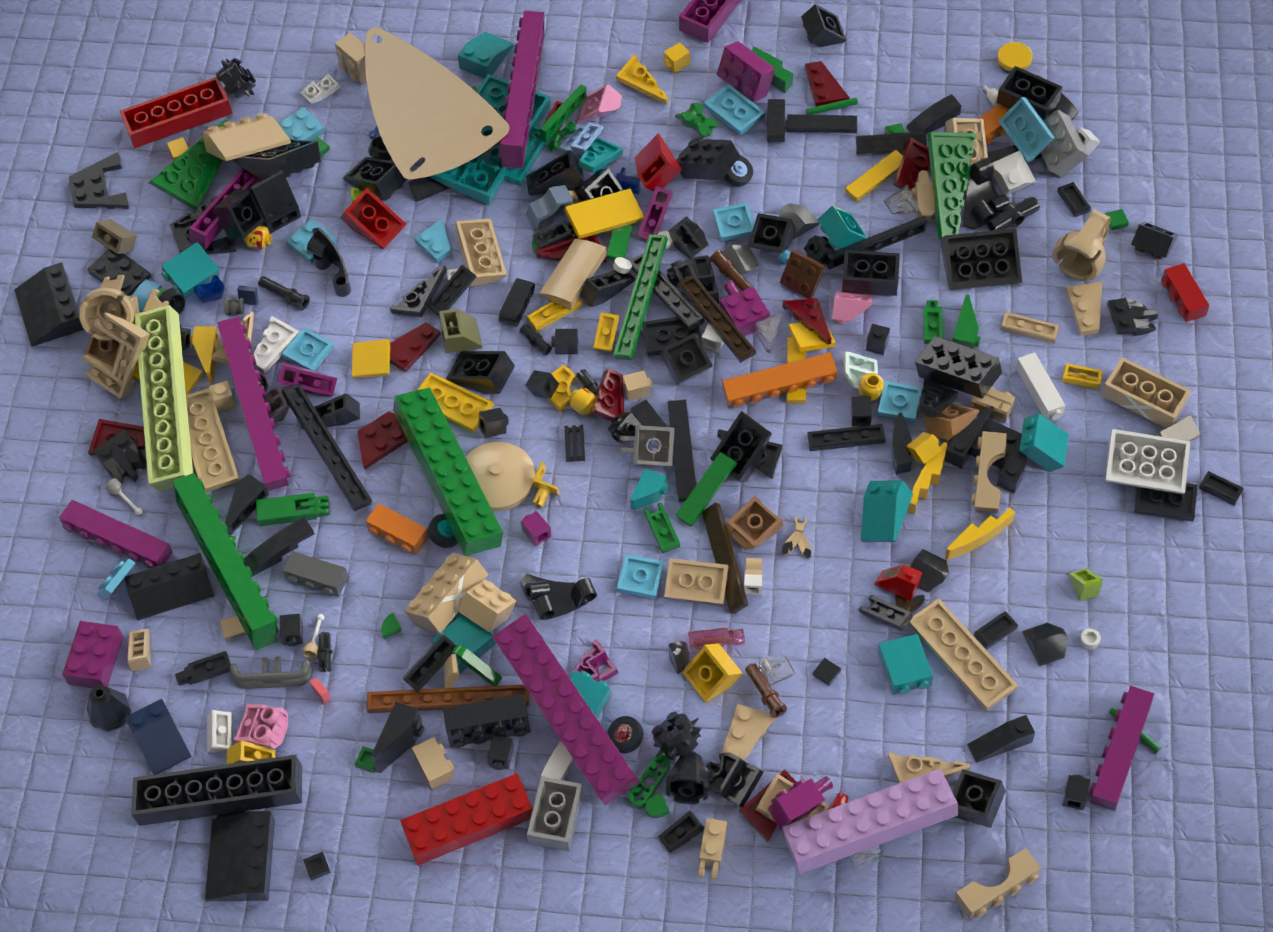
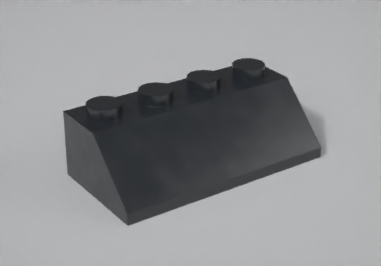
M201 553L124 577L137 620L214 597Z

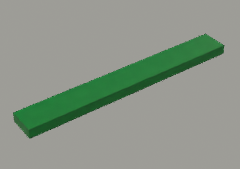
M649 235L613 353L614 359H633L668 241L667 235Z

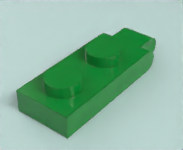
M927 300L926 306H923L924 344H929L934 336L943 339L942 306H938V300Z

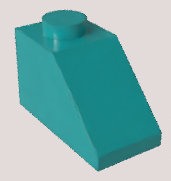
M645 468L630 498V509L636 510L660 501L662 494L665 495L669 487L666 476Z

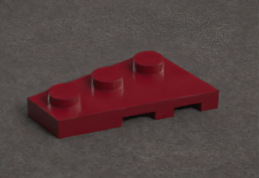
M425 322L390 343V363L407 372L441 336L440 330Z
M99 419L88 454L90 456L96 455L93 451L94 449L124 430L127 431L138 449H145L144 426Z
M785 769L779 774L790 782L796 783V780ZM770 783L739 811L767 842L770 840L777 824L755 809Z

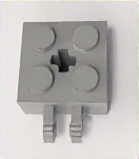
M636 425L635 436H620L622 441H635L634 448L622 447L619 448V452L634 453L633 464L672 466L675 428ZM654 440L656 444H659V449L656 448V451H652V448L649 447V443H652Z

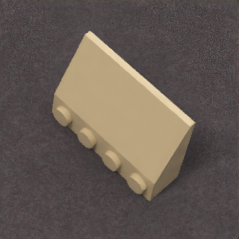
M259 113L254 118L244 117L236 123L232 121L226 122L221 127L211 126L207 128L208 130L202 131L206 152L224 161L291 143L289 137L274 117L266 113Z

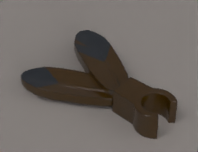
M895 594L896 606L911 613L919 608L925 600L924 595H917L907 602L905 598Z

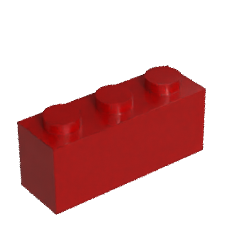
M1185 263L1164 269L1161 283L1169 292L1171 301L1176 304L1179 315L1183 316L1186 322L1205 317L1210 305Z

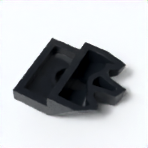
M1130 298L1108 300L1107 306L1117 335L1133 332L1134 336L1156 330L1154 324L1151 323V321L1158 319V313L1155 310H1149L1144 304Z
M126 430L93 450L111 478L118 479L121 484L124 482V477H129L136 482L139 478L136 469H145L146 459Z
M730 752L719 754V764L710 762L705 766L712 773L711 777H707L709 781L708 788L742 808L764 772Z

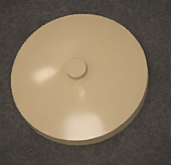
M491 442L475 448L466 456L493 512L514 508L530 495L534 487L532 481L535 476L534 465L529 455L518 446L506 442Z

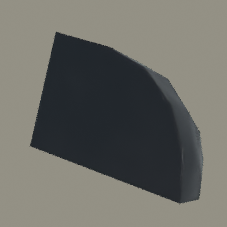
M683 641L668 644L669 659L677 674L685 669L689 659V650L686 642Z

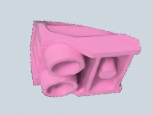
M246 704L245 714L233 741L238 743L242 740L272 749L281 745L289 725L287 711L283 708H275L263 704Z

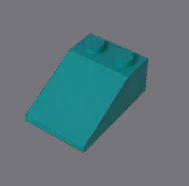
M484 32L467 42L459 52V68L485 79L488 74L493 75L514 47V43Z
M903 480L869 482L863 500L862 542H896L913 496L912 491Z

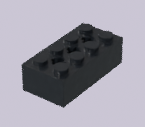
M934 336L915 361L919 377L981 399L984 398L1002 374L999 357Z
M524 694L443 708L445 728L450 747L461 748L471 743L482 744L491 740L492 735L521 737L531 733Z

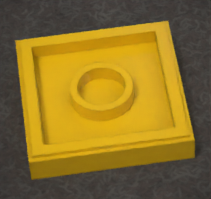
M801 322L788 325V330L799 352L835 347L836 341L831 332V344L827 345V343L818 338L819 334L817 332L808 330Z
M389 339L353 343V379L390 375Z

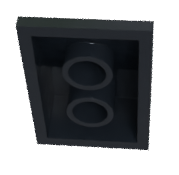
M569 150L526 175L528 194L530 196L546 194L549 188L563 185L566 186L568 191H571L585 183L583 169L578 167L579 160L574 153Z
M372 157L362 159L343 177L344 181L359 188L361 191L368 188L383 201L391 198L392 194L397 189H400L408 180L403 177L394 161Z
M461 351L446 380L484 394H500L515 365L505 351Z
M741 411L710 459L714 461L720 452L737 463L730 474L739 481H748L757 467L772 433Z
M395 702L371 755L376 772H383L416 743L418 737L422 736L424 726L417 708Z

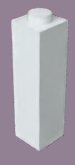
M1036 353L1018 358L1016 370L1041 414L1048 420L1059 419L1063 416L1065 404Z

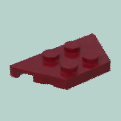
M390 411L357 431L364 469L369 468L408 442L395 413Z

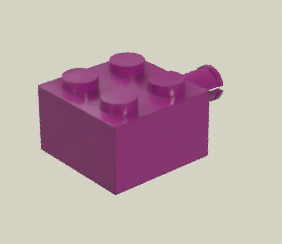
M734 281L725 283L724 289L729 296L720 300V307L744 336L770 326V312L754 286L739 292Z
M825 776L816 783H814L812 778L807 781L801 779L793 784V787L788 791L784 789L775 795L776 797L771 800L772 804L767 809L780 830H782V827L792 824L814 811L825 801L822 793L833 788L832 781L824 785L830 780L828 776Z

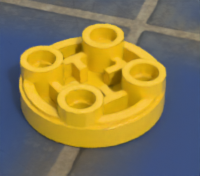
M1006 43L998 51L997 64L1007 71L1011 72L1014 66L1026 70L1031 65L1032 52L1029 47L1022 43Z

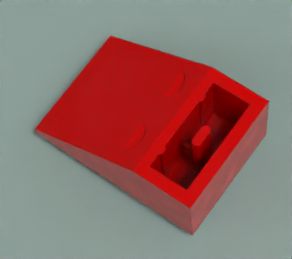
M659 133L634 157L640 181L646 189L653 192L656 186L664 189L682 170Z

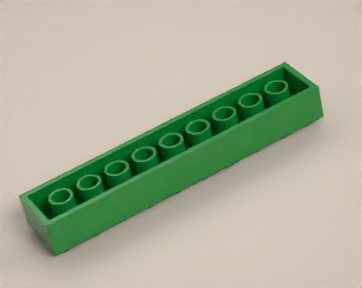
M431 388L396 395L393 411L464 556L501 547L503 531Z
M195 473L172 481L176 504L254 650H259L277 642V633H279L275 624L278 623L274 612L269 611L266 597L260 595V586L257 581L253 582L251 578L253 577L249 566L245 567L242 553L236 551L235 540L232 536H228V528L225 522L221 523L218 509L216 507L213 508L211 505L213 502L210 494H205V487L201 478L197 479Z

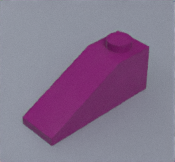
M658 186L655 187L637 237L648 240L650 234L657 235L672 200L673 192Z
M281 362L277 382L288 386L299 383L304 390L333 396L338 378Z

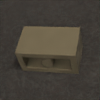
M111 219L96 222L92 235L93 239L117 254L132 252L137 235Z

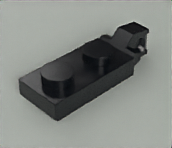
M227 651L188 663L184 671L175 673L178 685L196 684L230 672L231 663Z

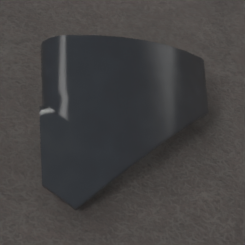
M989 158L973 163L970 168L963 226L971 229L987 224L988 219L1001 213L1008 204H1011L1005 194L999 196L991 179L994 165Z
M313 228V236L307 244V251L313 253L316 268L325 270L333 263L340 269L333 278L334 290L336 295L340 297L348 296L351 292V286L344 261L337 247L321 228Z
M526 573L520 581L527 600L533 602L541 620H548L570 613L597 597L590 578H584L577 582H557Z

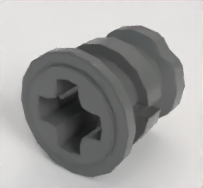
M225 297V315H228L229 312H232V314H237V312L244 314V298L239 300L232 298V300H229L228 297Z

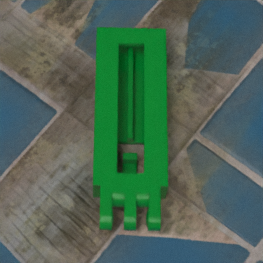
M313 492L256 500L259 527L292 523L304 516L307 521L316 520L317 517L330 515L329 497H315ZM301 507V509H304V507H309V509L296 511V508Z

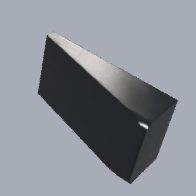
M690 810L661 833L658 838L667 850L672 853L700 834L705 827Z

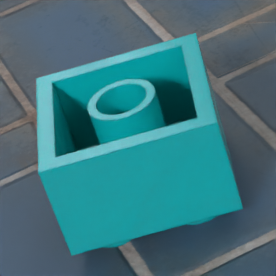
M834 205L817 219L821 225L820 229L829 237L828 241L834 248H844L868 238L852 213Z

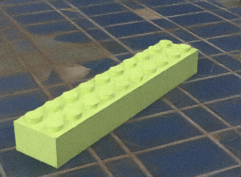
M170 305L135 314V325L150 333L146 348L140 351L138 362L148 483L157 491L173 488L172 481L193 473L179 314Z

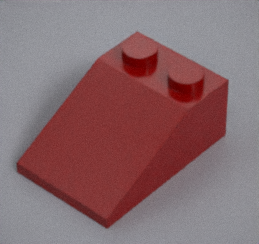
M368 188L358 196L340 217L353 231L382 249L407 225Z

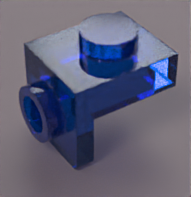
M622 167L620 173L616 175V180L623 190L631 189L633 194L639 195L641 190L640 179L626 176V168Z
M213 275L211 283L195 286L194 293L202 303L222 299L225 285L217 275Z

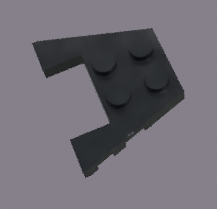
M118 152L69 176L75 208H97L98 206H104L108 209H114L115 207L130 209L126 192L108 196L104 173L122 169Z
M217 196L212 197L209 203H203L198 206V210L193 213H187L170 224L180 253L193 245L190 242L189 228ZM224 237L212 241L204 251L207 254L236 252L237 250L233 239Z

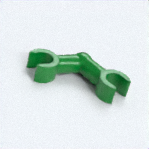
M572 121L566 124L565 128L554 134L553 140L547 145L550 152L554 148L559 149V141L562 137L576 131V125Z

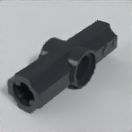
M1030 196L1016 205L1013 203L1008 204L1001 213L987 220L989 231L1019 226L1026 217L1039 211L1040 206L1037 199Z

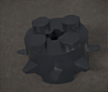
M233 58L231 61L228 59L226 61L221 60L223 67L216 73V77L224 83V90L229 95L233 94L237 99L245 94L250 97V94L254 95L252 88L256 86V80L250 70L240 65L242 62L237 58Z
M676 711L668 714L666 720L660 725L655 726L651 732L655 741L654 747L660 748L656 757L664 753L668 760L674 761L675 757L679 755L686 757L698 746L697 738L701 737L699 733L701 728L694 726L699 719L696 718L690 721L686 714H678Z

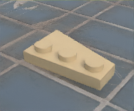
M1102 281L1066 287V294L1080 336L1098 333L1100 327Z
M737 704L722 753L730 752L745 761L756 743L764 736L766 730L777 718H772L768 712Z

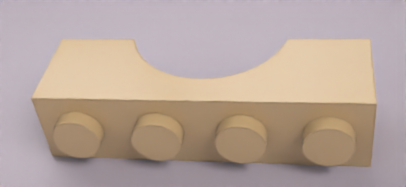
M983 431L982 437L978 439V449H981V454L976 457V467L979 468L978 475L975 474L974 486H977V491L972 494V505H975L976 511L999 513L1001 490L990 483L987 474L990 466L996 460L1005 457L1006 433Z
M1026 848L1008 859L1006 865L1008 878L1002 884L987 887L973 881L956 892L955 901L969 920L974 917H982L987 913L988 908L999 906L1004 902L1005 897L1010 894L1011 896L1016 895L1022 890V886L1027 883L1031 885L1039 879L1041 867Z

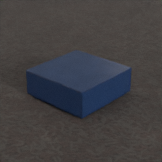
M239 285L237 288L238 299L244 298L245 304L257 305V287Z

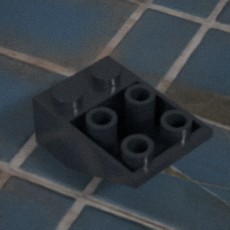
M283 171L273 174L251 186L252 193L265 218V221L262 223L270 233L301 218L299 206Z

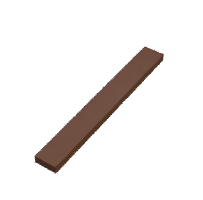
M523 684L421 689L418 693L415 690L367 692V713L391 712L395 702L417 708L419 711L443 710V708L519 694H524L526 706H529V691Z

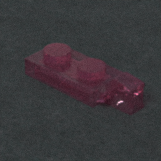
M727 627L688 632L690 649H702L704 645L718 643L721 647L728 644L739 645L745 643L743 629L728 630Z

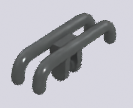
M276 656L274 671L269 673L268 657H263L262 673L241 674L238 671V666L233 663L230 665V674L233 677L234 683L244 689L293 687L308 683L312 678L313 669L310 667V661L304 660L300 670L281 672V657Z

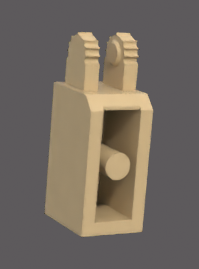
M706 818L699 856L698 878L705 876V866L713 867L711 880L716 881L718 868H721L727 835V821Z

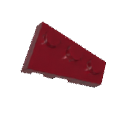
M822 61L805 63V72L815 107L850 99Z
M913 138L907 141L893 184L894 186L907 193L911 192L915 187L919 172L927 171L931 167L929 148Z
M609 368L603 372L591 410L592 414L612 421L620 413H624L623 374Z

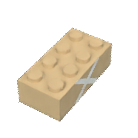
M1122 357L1106 381L1102 397L1167 428L1178 419L1188 402L1191 390Z
M452 553L433 574L428 583L422 587L418 595L411 600L404 612L417 627L441 634L458 613L457 610L465 593L485 580L489 574L477 559Z

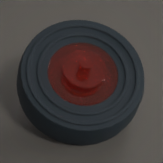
M622 716L611 723L607 734L619 752L626 754L639 747L643 740L644 732L641 724L636 719L630 716Z

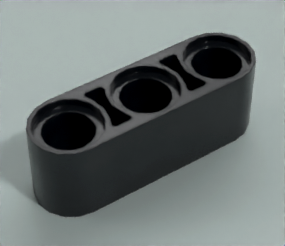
M768 99L767 142H785V99Z
M520 278L515 279L499 313V322L515 327L519 325L535 290L534 282Z

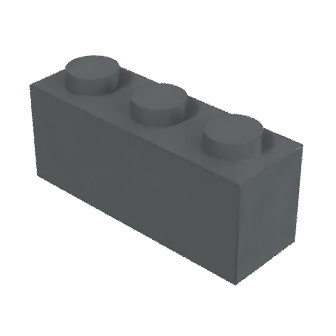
M294 551L291 552L282 570L285 579L289 583H298L310 590H320L328 596L335 595L339 597L349 577L345 567Z

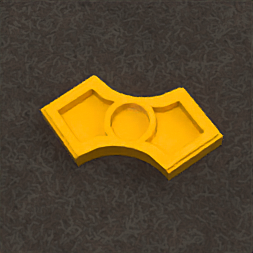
M564 364L551 373L558 381L559 386L552 398L548 399L560 412L570 405V387L576 380V375Z

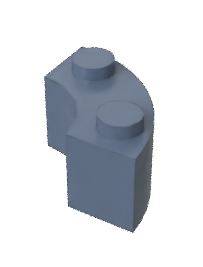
M566 186L549 188L542 198L529 203L526 216L534 231L553 224V220L560 214L562 216L566 214L565 207L573 203V199Z

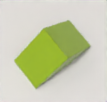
M1088 568L1069 573L1079 600L1099 595L1103 582L1102 578Z

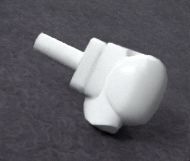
M986 85L983 86L986 98L991 103L992 108L998 106L999 104L996 103L998 90L989 89Z

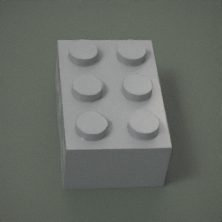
M1057 109L1043 120L1055 139L1041 154L1049 170L1063 177L1086 159L1089 154L1070 117Z
M541 776L527 832L529 844L570 852L583 797L582 784Z

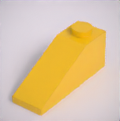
M194 326V332L190 335V343L195 348L209 383H213L216 361L211 359L218 350L220 336L216 326Z

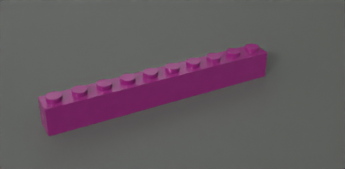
M239 316L217 322L267 491L288 486L287 478H291L288 467H284L282 463L286 461L283 450L279 451L278 445H281L278 434L274 435L273 429H276L273 418L268 416L271 410L268 401L264 402L263 399L266 396L264 386H259L258 381H261L259 370H255L253 366L257 363L254 354L249 352V349H252L250 339H245L244 336L247 333L245 323L240 322Z

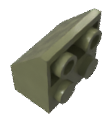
M459 309L439 311L440 329L446 353L482 349L476 318Z

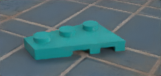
M597 137L588 150L584 152L579 160L578 167L593 174L622 156L624 149Z

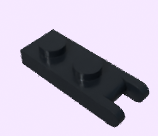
M870 595L868 598L872 603L868 608L861 606L858 609L863 615L899 631H902L913 618L911 612L873 595Z

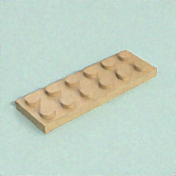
M210 388L186 395L191 456L198 479L201 478L204 484V492L207 493L239 482L240 479Z
M939 598L914 615L908 623L986 711L1018 689V684Z

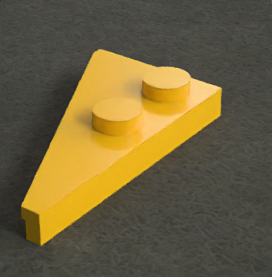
M634 54L616 75L617 81L666 105L668 104L669 100L666 93L657 86L656 80L647 72V68L641 65L637 55Z

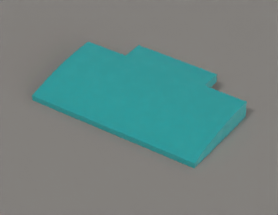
M488 74L477 90V93L503 118V112L507 109L505 107L506 96H509L508 83L511 82ZM539 92L535 93L523 169L502 167V160L499 159V150L501 148H498V143H496L490 149L467 163L429 177L457 192L490 205L504 180L521 185L547 143L537 138L535 133L540 131L541 127H538L550 107V96ZM485 126L481 130L483 136H489L493 132L491 126Z

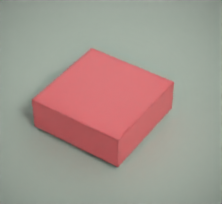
M317 678L311 680L312 690L324 704L330 701L329 693Z

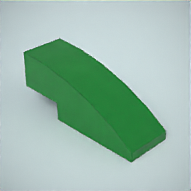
M753 47L752 51L776 68L771 84L786 93L793 85V73L782 68L783 61Z

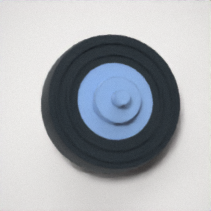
M740 156L724 176V179L733 186H744L753 176V167L745 157Z

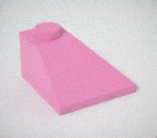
M608 84L591 92L582 104L577 123L581 124L616 112L621 106L622 95Z
M837 291L834 298L832 319H836L837 323H847V321L853 320L871 306L873 296Z

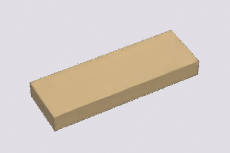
M1005 312L1000 330L1055 344L1060 325Z

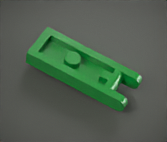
M658 503L659 511L649 513L648 508H644L643 512L663 554L680 548V542L663 504Z

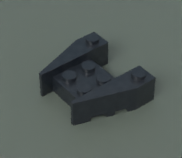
M990 406L954 436L946 450L945 462L962 469L970 455L974 457L980 456L981 449H978V439L982 437L983 431L1006 433L1005 457L996 460L992 465L1002 469L997 486L1015 494L1023 480L1027 456L1019 451L1022 434L991 420L994 406Z

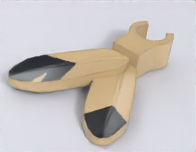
M796 516V531L784 543L782 554H790L798 544L802 555L809 559L811 558V547L803 533L807 519L804 517V522L798 523V516Z

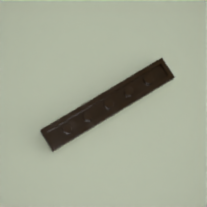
M694 274L678 283L679 288L740 363L756 354L755 348Z
M715 502L706 508L702 515L716 564L729 566L725 598L729 612L735 614L748 606V601L721 506Z

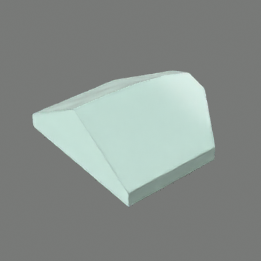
M845 351L844 375L852 388L858 390L863 375L867 373L878 374L877 360Z

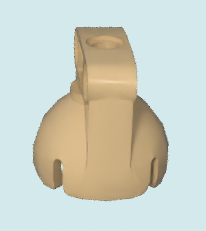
M1093 210L1080 231L1069 232L1057 241L1052 252L1053 260L1055 263H1060L1059 269L1064 274L1078 281L1093 280L1098 277L1105 266L1106 252L1104 244L1111 217Z
M101 287L92 290L86 295L79 306V320L82 328L87 333L90 332L92 337L97 340H115L93 324L97 320L103 322L106 319L103 316L105 313L112 314L133 324L135 314L139 313L137 296H126L120 290L111 287ZM107 304L115 305L116 311L110 312L107 309Z

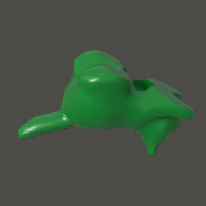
M692 103L686 112L676 114L675 118L680 119L685 127L697 131L700 139L711 136L712 128H716L718 123L716 120L705 117L702 114L703 106L700 103Z

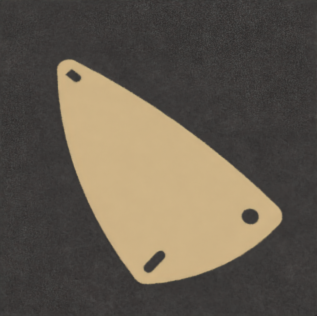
M372 27L367 31L365 68L373 115L382 140L404 178H423L456 168L481 155L507 135L509 124L477 92L446 67L411 44L379 27ZM377 34L382 38V42L376 43L371 38ZM491 126L493 132L489 136H483L481 133L482 128ZM420 158H425V162L416 171H410V167Z

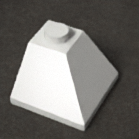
M1021 151L993 162V176L1002 193L1006 196L1036 182Z

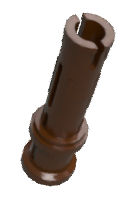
M721 249L710 256L708 261L710 263L713 262L719 268L721 274H726L734 281L741 291L752 287L733 267V262L722 254Z
M756 663L749 664L745 671L760 692L762 703L767 705L772 718L782 716L786 712L787 706L780 701L778 692L772 690Z

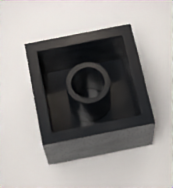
M237 189L214 207L228 239H244L265 221L251 189Z
M696 333L662 349L660 352L677 386L710 370L713 366Z
M962 769L953 790V795L958 803V816L955 817L991 828L1006 792L1002 781Z

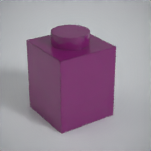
M537 511L526 515L521 521L522 531L535 546L551 537L550 526Z

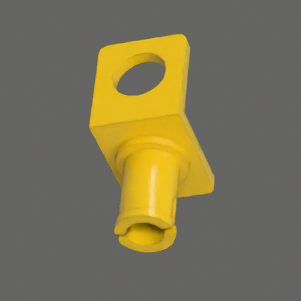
M543 462L540 463L532 480L534 486L538 488L532 504L537 507L539 504V508L544 507L549 493L559 495L558 487L541 481L546 471V466Z

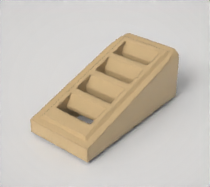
M149 628L129 632L128 664L132 671L151 668Z

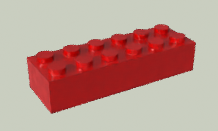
M217 77L119 111L134 149L233 114L229 99Z
M515 773L401 819L400 822L418 866L531 820L533 808L518 773Z

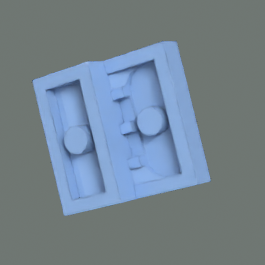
M590 122L587 126L577 124L575 127L576 131L569 134L559 147L560 152L566 153L571 150L574 154L584 153L604 129L603 125Z

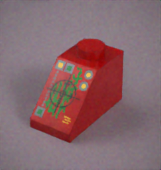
M900 565L882 570L874 585L911 601L919 587L923 572L907 565Z

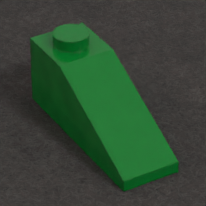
M966 294L952 342L974 349L975 347L978 348L981 337L978 336L979 327L970 295Z

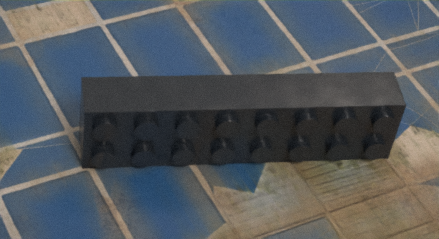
M296 755L133 777L131 815L137 824L142 826L302 803V765Z

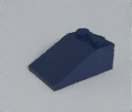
M162 698L125 717L153 775L159 774L192 757Z

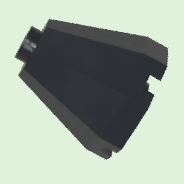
M104 685L94 687L89 694L86 709L92 726L99 727L108 732L125 724V717L130 715L132 711L127 696L124 693Z
M692 751L686 757L679 756L667 777L666 795L668 797L671 794L677 803L692 805L698 804L701 798H703V801L707 799L709 781L702 756L695 751Z

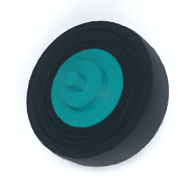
M444 514L435 516L428 525L429 538L439 547H454L458 542Z

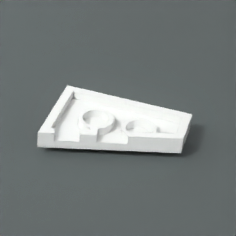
M271 316L268 329H265L264 337L254 352L257 363L253 365L254 368L266 373L278 361L283 351L300 332Z

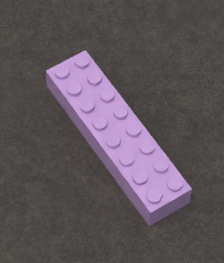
M940 768L786 825L782 829L785 842L799 874L958 816V803Z

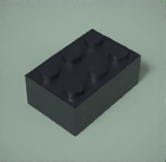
M1014 66L998 90L996 103L1011 109L1021 97H1025L1043 121L1052 113L1060 101L1063 86Z
M692 139L684 151L679 154L676 161L682 169L680 174L683 179L722 180L739 159L740 154L731 140Z
M845 250L842 292L897 296L900 253Z

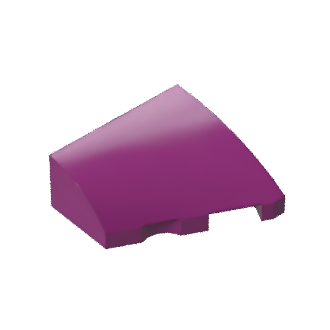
M597 639L592 642L593 647L588 654L585 653L581 658V662L572 670V673L574 670L579 672L585 671L597 682L599 680L606 681L618 674L617 668L608 658L606 651ZM600 666H608L604 671L599 673Z

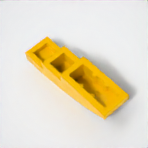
M944 442L940 446L941 451L932 457L922 469L914 485L913 496L907 512L915 514L918 499H927L930 483L938 485L948 443Z
M1009 507L997 520L990 515L979 527L971 523L947 547L945 558L949 560L966 554L1000 534L1013 522L1015 511Z

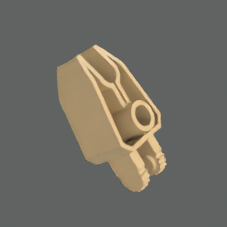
M923 170L918 174L915 189L911 190L912 200L915 199L918 217L924 216L929 221L933 219L935 213L933 184L930 182L928 172Z

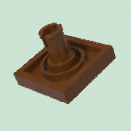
M794 249L791 251L779 283L806 298H813L825 265Z

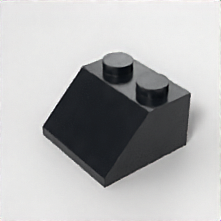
M814 4L801 16L803 27L808 35L807 39L811 44L825 47L847 41L839 18L834 13Z
M606 168L596 171L574 192L581 202L623 191V188L610 169Z
M758 213L748 247L783 253L791 245L796 227L793 220Z
M1144 221L1139 224L1131 245L1135 246L1134 249L1145 253L1146 250L1152 253L1151 256L1162 259V257H1168L1179 234Z

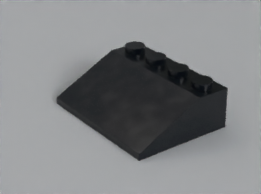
M290 139L291 143L232 159V161L260 180H265L280 171H283L286 177H290L291 173H299L304 168H312L315 166L314 164L321 162L318 141Z
M1016 228L944 235L941 238L942 257L949 290L1022 283Z
M62 262L43 268L14 289L31 347L84 330L79 320V309Z
M249 811L212 819L205 901H269L275 819L271 811Z

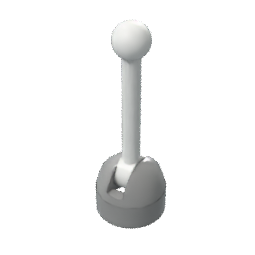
M116 478L110 480L106 484L105 489L112 495L119 494L135 510L136 515H141L142 509L137 508L122 493L123 486L121 482Z

